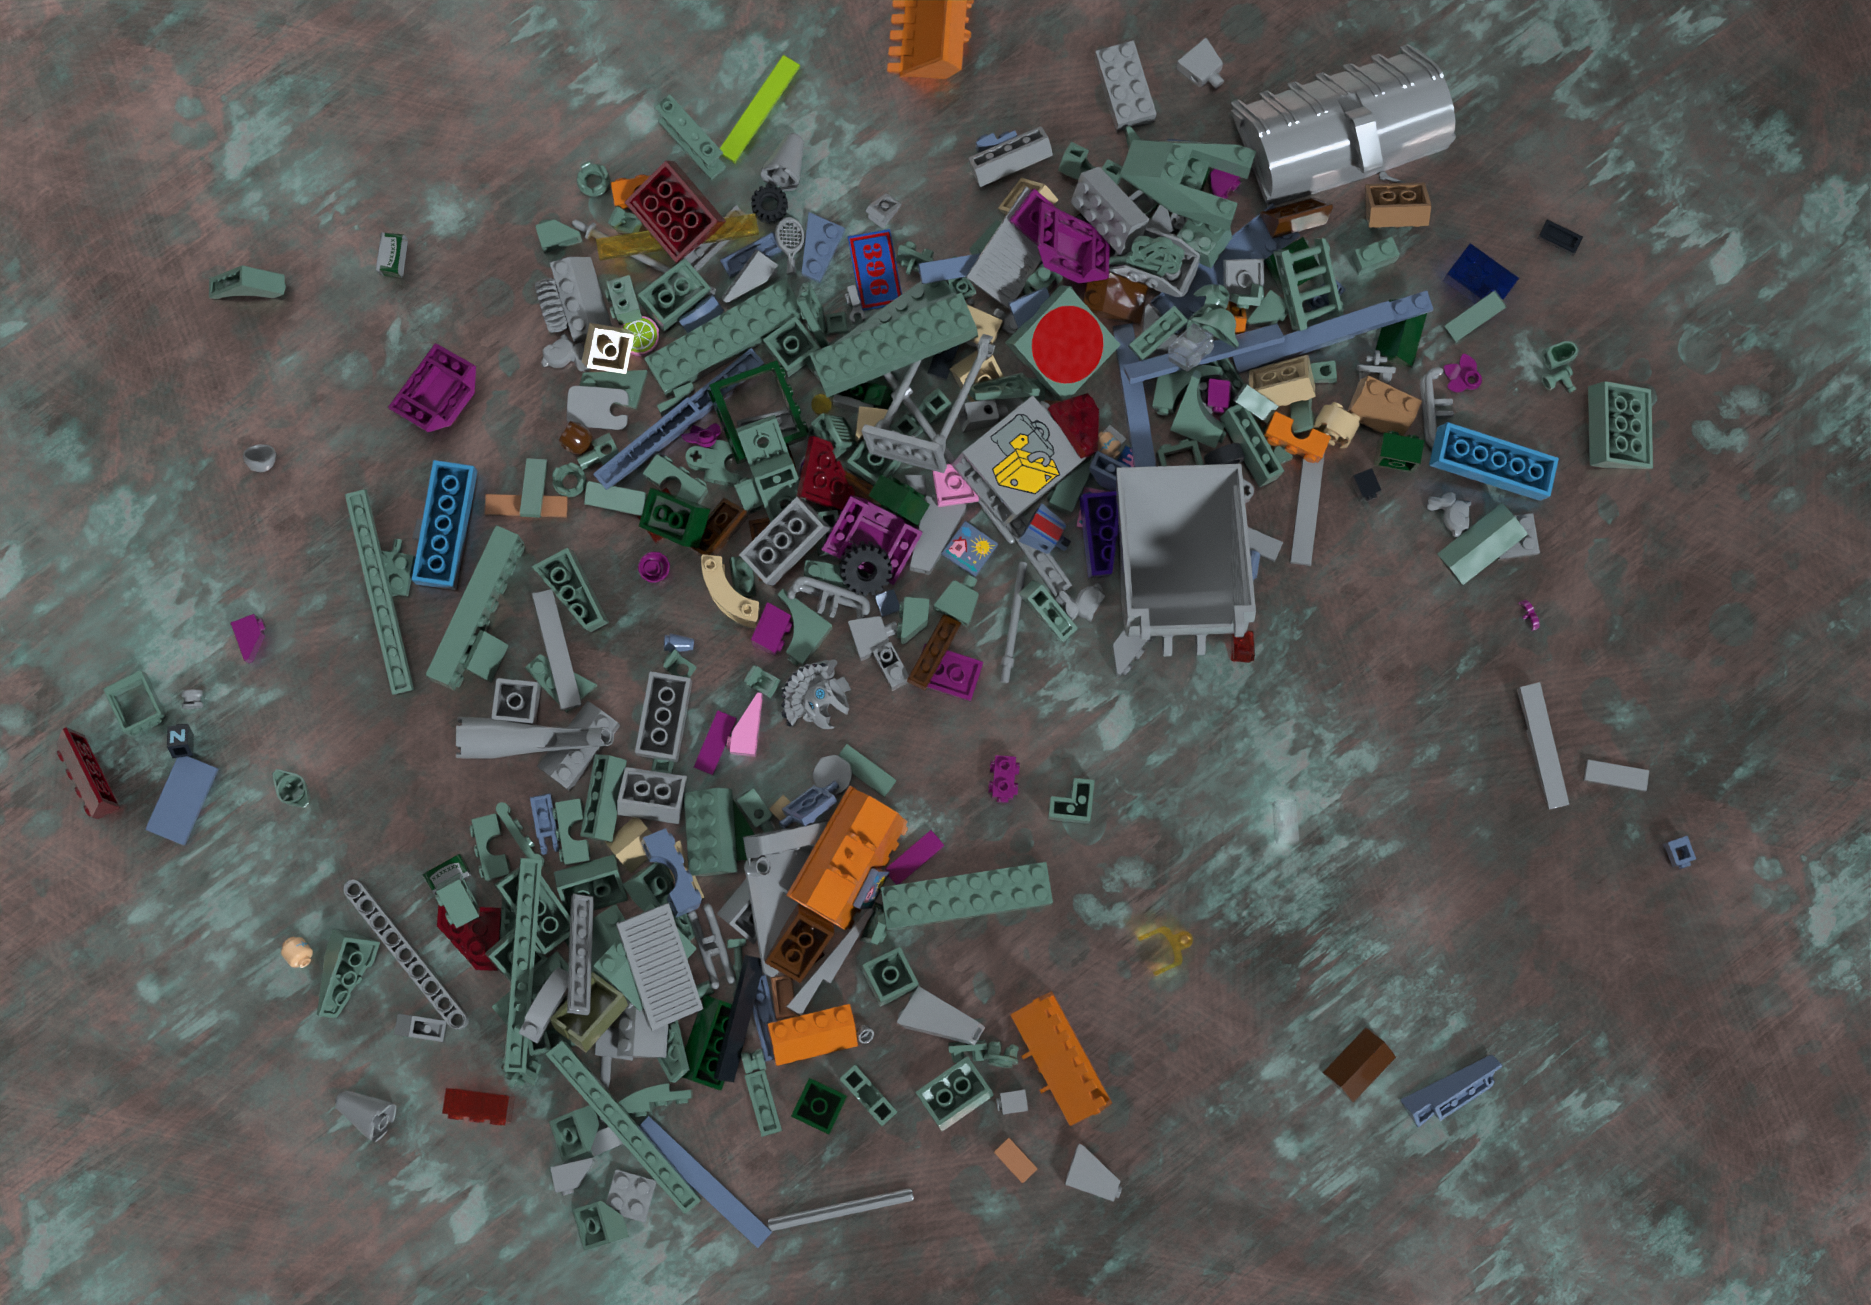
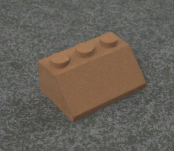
M1425 182L1365 184V209L1369 228L1429 226L1432 205Z
M1368 375L1360 379L1347 412L1358 415L1360 417L1359 423L1382 434L1387 433V431H1395L1400 436H1404L1415 420L1422 401Z

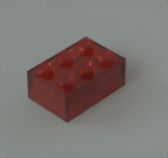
M446 1088L442 1114H448L447 1119L463 1120L464 1117H469L468 1121L484 1123L486 1119L490 1120L489 1124L505 1126L506 1122H512L515 1096Z

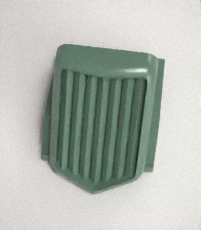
M822 413L811 422L812 426L808 428V437L815 436L831 442L834 448L832 451L836 459L845 451L853 450L857 447L853 430L843 416Z

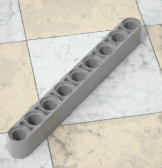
M357 880L347 881L343 888L347 898L446 1023L453 1029L460 1030L466 1028L469 1023L467 1013L367 887ZM357 884L359 892L356 895H352L350 889L353 885ZM370 900L372 908L366 912L363 909V905L366 901ZM383 916L385 924L383 927L378 928L376 920ZM392 933L398 935V940L394 944L389 942V936ZM405 949H409L411 952L408 960H403L402 952ZM418 965H422L424 968V973L420 977H417L414 972ZM434 981L437 984V989L435 992L430 993L427 986L430 982ZM443 998H448L450 1001L447 1009H442L440 1006ZM457 1014L463 1017V1022L459 1026H456L453 1022V1018Z

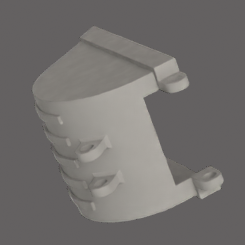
M1241 464L1117 468L1116 492L1119 519L1120 589L1126 637H1140L1141 640H1150V636H1162L1163 657L1172 656V637L1176 635H1195L1196 656L1205 655L1206 636L1208 634H1234V637H1244L1249 622H1254L1256 606Z

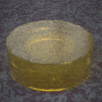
M818 394L812 399L811 407L815 414L821 415L822 413L828 414L832 404L829 397H826L824 394Z

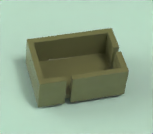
M592 972L589 1015L567 1013V999L550 1020L556 1031L568 1040L571 1039L572 1043L584 1052H587L627 1008L628 1003L621 992Z

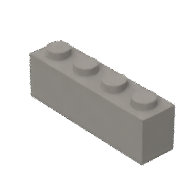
M1040 126L973 155L968 160L975 180L982 187L1053 156L1049 138Z

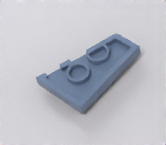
M809 212L802 276L821 283L843 237L844 227Z

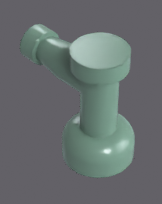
M1567 364L1553 375L1545 374L1541 377L1544 387L1549 391L1555 388L1556 382L1562 380L1569 393L1576 390L1570 379L1573 371Z

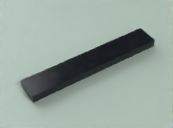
M749 955L744 957L714 1079L734 1082L762 974L761 958Z

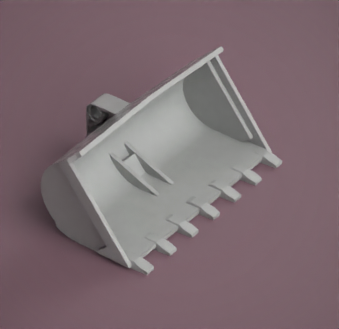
M1407 44L1399 47L1402 54L1386 58L1381 54L1371 56L1373 61L1371 64L1358 67L1353 63L1343 65L1344 72L1331 76L1322 72L1315 75L1316 81L1305 85L1294 81L1287 84L1289 90L1276 95L1268 90L1261 92L1259 95L1262 100L1247 105L1241 100L1231 102L1233 108L1231 113L1244 147L1256 151L1252 168L1267 205L1270 206L1272 203H1274V206L1352 183L1448 149L1456 137L1454 133L1455 112L1448 86L1439 66L1429 56Z

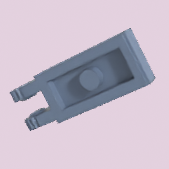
M551 793L530 797L536 835L539 839L542 855L547 854V845L544 837L552 836L553 849L555 852H558L560 847L556 836L557 823L553 817L554 806Z

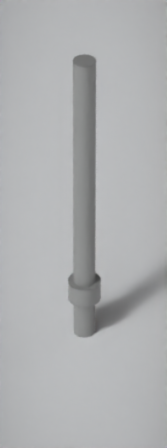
M1019 562L1005 656L1002 657L1001 666H1003L1002 683H1009L1010 671L1014 665L1013 652L1022 601L1018 593L1024 588L1027 569L1026 562Z

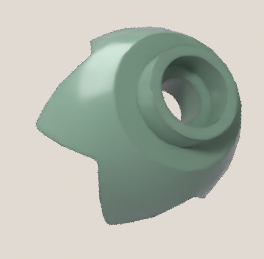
M1216 284L1203 286L1193 294L1196 297H1206L1202 313L1205 312L1207 307L1213 310L1219 308L1226 309L1229 302L1228 298L1230 297L1229 292L1223 285Z

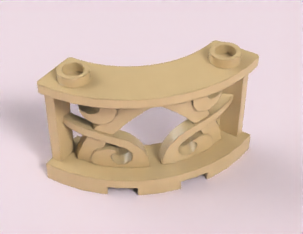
M702 555V573L714 603L723 614L734 622L751 629H756L762 614L759 602L740 595L731 587L726 579V566L722 564L721 556Z

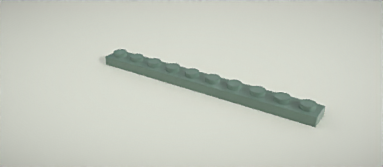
M366 489L345 494L391 692L392 695L412 691L414 687Z
M520 858L504 1072L526 1073L528 1038L519 1034V1031L531 1007L542 859Z
M563 1039L546 1053L547 1057L684 1214L701 1201V1197Z

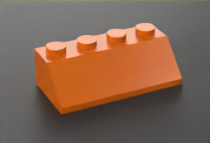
M850 1004L766 1025L776 1066L858 1046Z

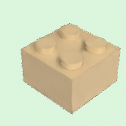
M589 323L582 363L587 368L626 374L634 334L629 329Z

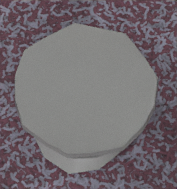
M838 755L823 757L819 760L813 771L814 782L817 787L823 788L836 781L839 788L831 794L840 795L850 786L852 780L851 766Z

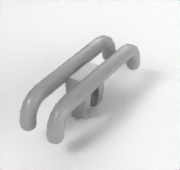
M1441 367L1430 369L1420 381L1424 437L1426 443L1432 449L1437 432L1436 419L1454 417L1453 411H1435V407L1453 404V399H1434L1432 380L1437 379L1439 375L1443 374Z
M803 576L796 579L787 593L789 599H794L795 594L799 591L820 597L817 613L822 614L824 611L826 600H830L829 617L832 618L836 614L838 603L854 608L857 612V619L865 618V615H868L870 612V603L862 594L859 593L857 595L854 594V591Z
M705 904L703 909L713 936L704 937L695 910L687 914L709 976L711 987L718 989L719 980L711 959L712 956L719 954L729 984L735 982V975L712 906Z

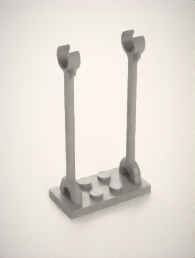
M986 334L981 336L977 349L978 355L940 434L936 435L931 442L919 439L913 435L907 436L894 430L890 431V424L922 360L910 364L884 420L877 422L875 427L864 425L862 429L869 453L944 473L947 468L944 459L946 439L983 362L994 352L995 345L990 344L993 336Z

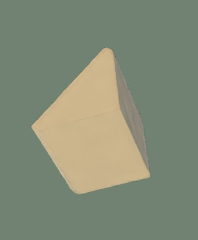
M967 305L978 332V337L969 341L978 344L981 336L986 334L993 336V339L990 341V344H993L1004 325L1003 320Z
M859 406L855 430V441L857 444L864 439L862 434L864 425L875 427L877 422L884 420L887 409Z
M633 817L614 833L612 842H604L627 870L633 873L648 860L641 841L643 837L652 833L640 818Z

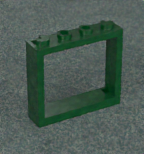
M777 360L709 384L707 388L737 464L746 462L747 458L720 389L773 371L797 430V433L783 437L786 447L805 440L809 432L806 422H802L799 415L801 414L800 407L797 402L794 403L792 398V387L785 381V370L782 365L779 366Z

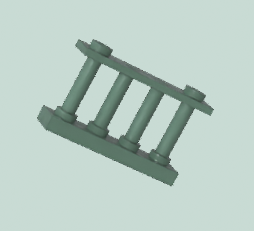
M670 94L655 106V109L662 116L658 120L660 126L711 181L726 169V165L719 159L723 154L721 149Z
M1314 238V247L1292 254L1289 250L1285 249L1273 251L1292 330L1302 331L1308 329V320L1332 313V317L1344 315V304L1339 297L1329 255L1330 246L1326 238ZM1318 255L1320 266L1299 273L1294 272L1292 265L1294 261ZM1322 274L1324 286L1303 293L1299 292L1298 281ZM1327 293L1328 306L1306 313L1303 311L1302 303L1304 300Z

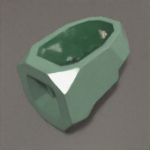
M1563 341L1545 348L1542 351V356L1546 367L1552 370L1573 361L1579 349L1573 342Z

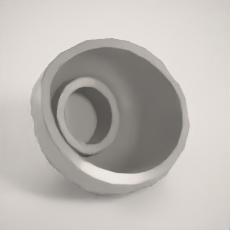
M257 444L244 451L243 460L252 471L266 472L274 466L277 454L272 446Z

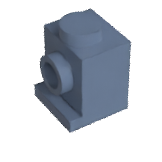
M1688 836L1663 844L1672 867L1678 866L1679 869L1691 866L1690 861L1696 860ZM1677 850L1680 851L1682 854L1680 858H1678L1677 856Z

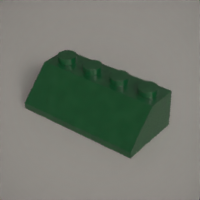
M704 995L702 1000L703 1009L698 1011L685 1047L689 1070L682 1078L722 1091L725 1081L714 1079V1074L732 1004Z

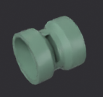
M762 1048L756 1049L753 1053H741L746 1074L752 1073L755 1069H767Z

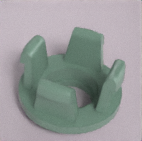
M590 161L583 163L580 166L581 170L576 179L580 191L591 197L602 195L610 185V176L604 165L591 164ZM591 175H597L601 178V184L590 188L587 185V179Z
M570 462L559 468L556 467L552 473L553 486L557 493L562 496L575 497L585 489L586 475L575 463ZM570 474L574 475L578 481L577 485L572 489H568L563 485L564 477Z
M991 1041L987 1044L988 1049L986 1055H984V1060L989 1061V1065L1012 1068V1065L1018 1064V1046L1011 1044L1010 1047H1006L1004 1055L1001 1056L1000 1042Z

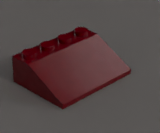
M666 160L625 201V204L676 263L710 238L726 222L675 161Z
M68 727L63 728L56 743L59 749L57 755L62 762L65 761L66 773L71 780H74L77 786L74 788L79 798H83L86 804L83 806L86 814L89 817L100 819L119 809L120 806L85 735Z

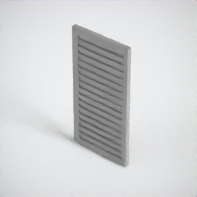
M1028 187L1023 189L966 276V279L973 282L1007 309H1010L1008 303L1017 298L1025 286L1026 280L1033 274L1042 260L1038 246L1009 222V219L1031 190Z
M669 903L617 922L618 933L651 1031L702 1010L703 1006Z

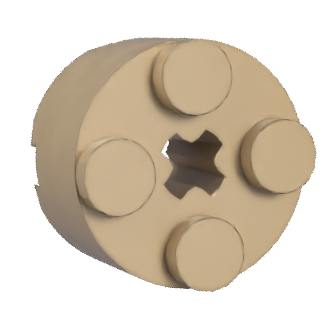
M1333 402L1332 405L1323 406L1314 422L1313 428L1331 436L1328 444L1334 446L1335 443L1341 444L1339 448H1347L1359 427L1360 417L1343 410L1342 405Z

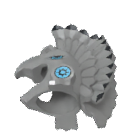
M835 659L806 664L799 667L797 671H794L789 676L788 681L784 684L785 686L781 688L783 691L781 697L785 699L781 704L784 708L781 713L782 717L787 719V726H793L797 719L803 716L805 721L814 722L822 729H833L835 726L831 725V715L827 710L829 704H832L844 714H848L850 707L845 692L851 689L845 677L837 680L833 678L834 668L838 663Z

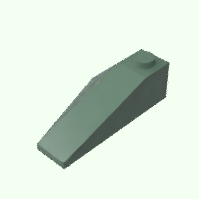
M652 862L622 884L632 900L643 911L651 903L655 907L668 903V895L675 888L674 879L669 868L658 862ZM686 913L677 918L673 914L676 927L689 941L692 940L695 934L688 914Z
M332 929L325 953L317 1008L318 1016L337 1018L351 997V991L356 984H360L362 981L361 976L367 967L370 968L373 964L380 945L379 941L352 931Z

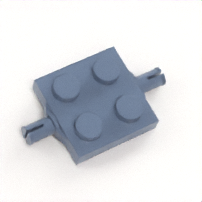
M833 781L823 788L813 785L782 809L786 817L779 821V825L785 829L792 822H798L804 826L813 823L819 815L829 811L837 803L835 796L831 793L839 788L838 783Z

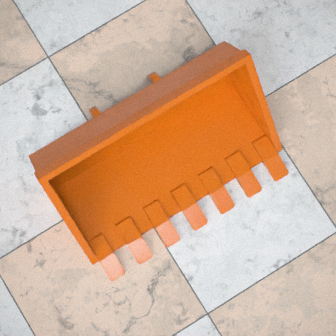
M893 0L892 6L895 8H905V14H892L891 23L904 24L903 30L890 31V40H902V46H890L888 55L901 57V63H888L887 72L900 73V77L947 79L961 71L963 44L969 42V38H971V32L965 29V23L969 21V18L966 17V10L971 8L974 0Z
M849 786L786 896L843 930L851 929L855 923L853 920L854 915L862 910L853 906V903L870 869L882 868V866L886 867L890 861L888 856L892 850L896 851L899 846L897 840L900 835L904 836L907 832L908 827L906 824L908 821L888 806Z
M1052 991L1036 998L1030 1004L1010 1014L1029 1049V1052L1021 1056L1022 1059L1032 1055L1039 1067L1037 1068L1038 1072L1042 1073L1048 1084L1039 1091L1042 1094L1049 1089L1051 1090L1070 1126L1102 1112L1112 1104Z

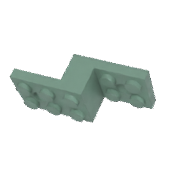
M775 415L736 429L770 523L787 507L780 505L782 500L789 499L791 503L798 497L797 492L800 482ZM761 437L768 438L764 444H758V439Z

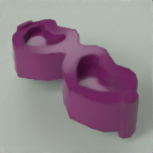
M1526 599L1518 602L1527 613L1522 616L1523 620L1526 618L1530 619L1531 631L1540 628L1539 618L1532 604Z

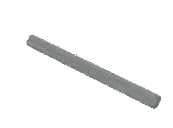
M908 1188L768 1219L769 1230L775 1231L909 1202L914 1198L913 1192Z

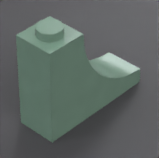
M242 265L209 278V298L259 296L273 299L284 295L286 288L284 282L285 275Z
M1199 365L1159 376L1152 405L1157 414L1168 416L1169 413L1175 414L1176 408L1185 395L1195 370L1202 373L1200 383L1208 382L1209 379L1222 380V368Z
M1195 370L1170 430L1216 448L1218 442L1222 443L1226 432L1223 431L1225 424L1214 418L1204 406L1199 388L1202 373Z
M782 588L778 598L787 606L794 621L793 638L786 651L787 656H789L787 660L796 667L798 665L804 666L833 627L832 624L798 599H789L787 597L788 592Z

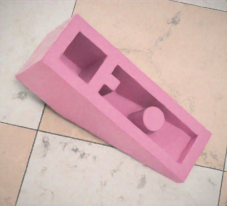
M762 693L756 694L733 729L732 737L728 736L727 749H730V753L733 755L756 757Z

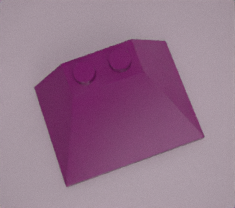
M1041 202L1039 206L1038 249L1044 267L1077 283L1107 279L1109 277L1110 244L1092 225Z
M435 343L390 403L388 409L426 432L451 426L475 393L476 366Z
M850 495L821 550L840 559L842 555H845V550L847 548L850 550L852 548L851 545L854 543L856 546L860 545V541H864L865 544H868V541L873 542L874 545L878 544L887 552L891 561L892 577L888 580L890 584L894 585L923 531L903 517L867 499ZM863 562L858 567L869 574H872L874 571V566L870 562Z

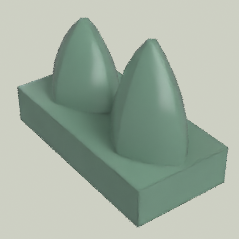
M741 556L731 557L729 564L733 589L746 598L755 597L756 589L753 569Z

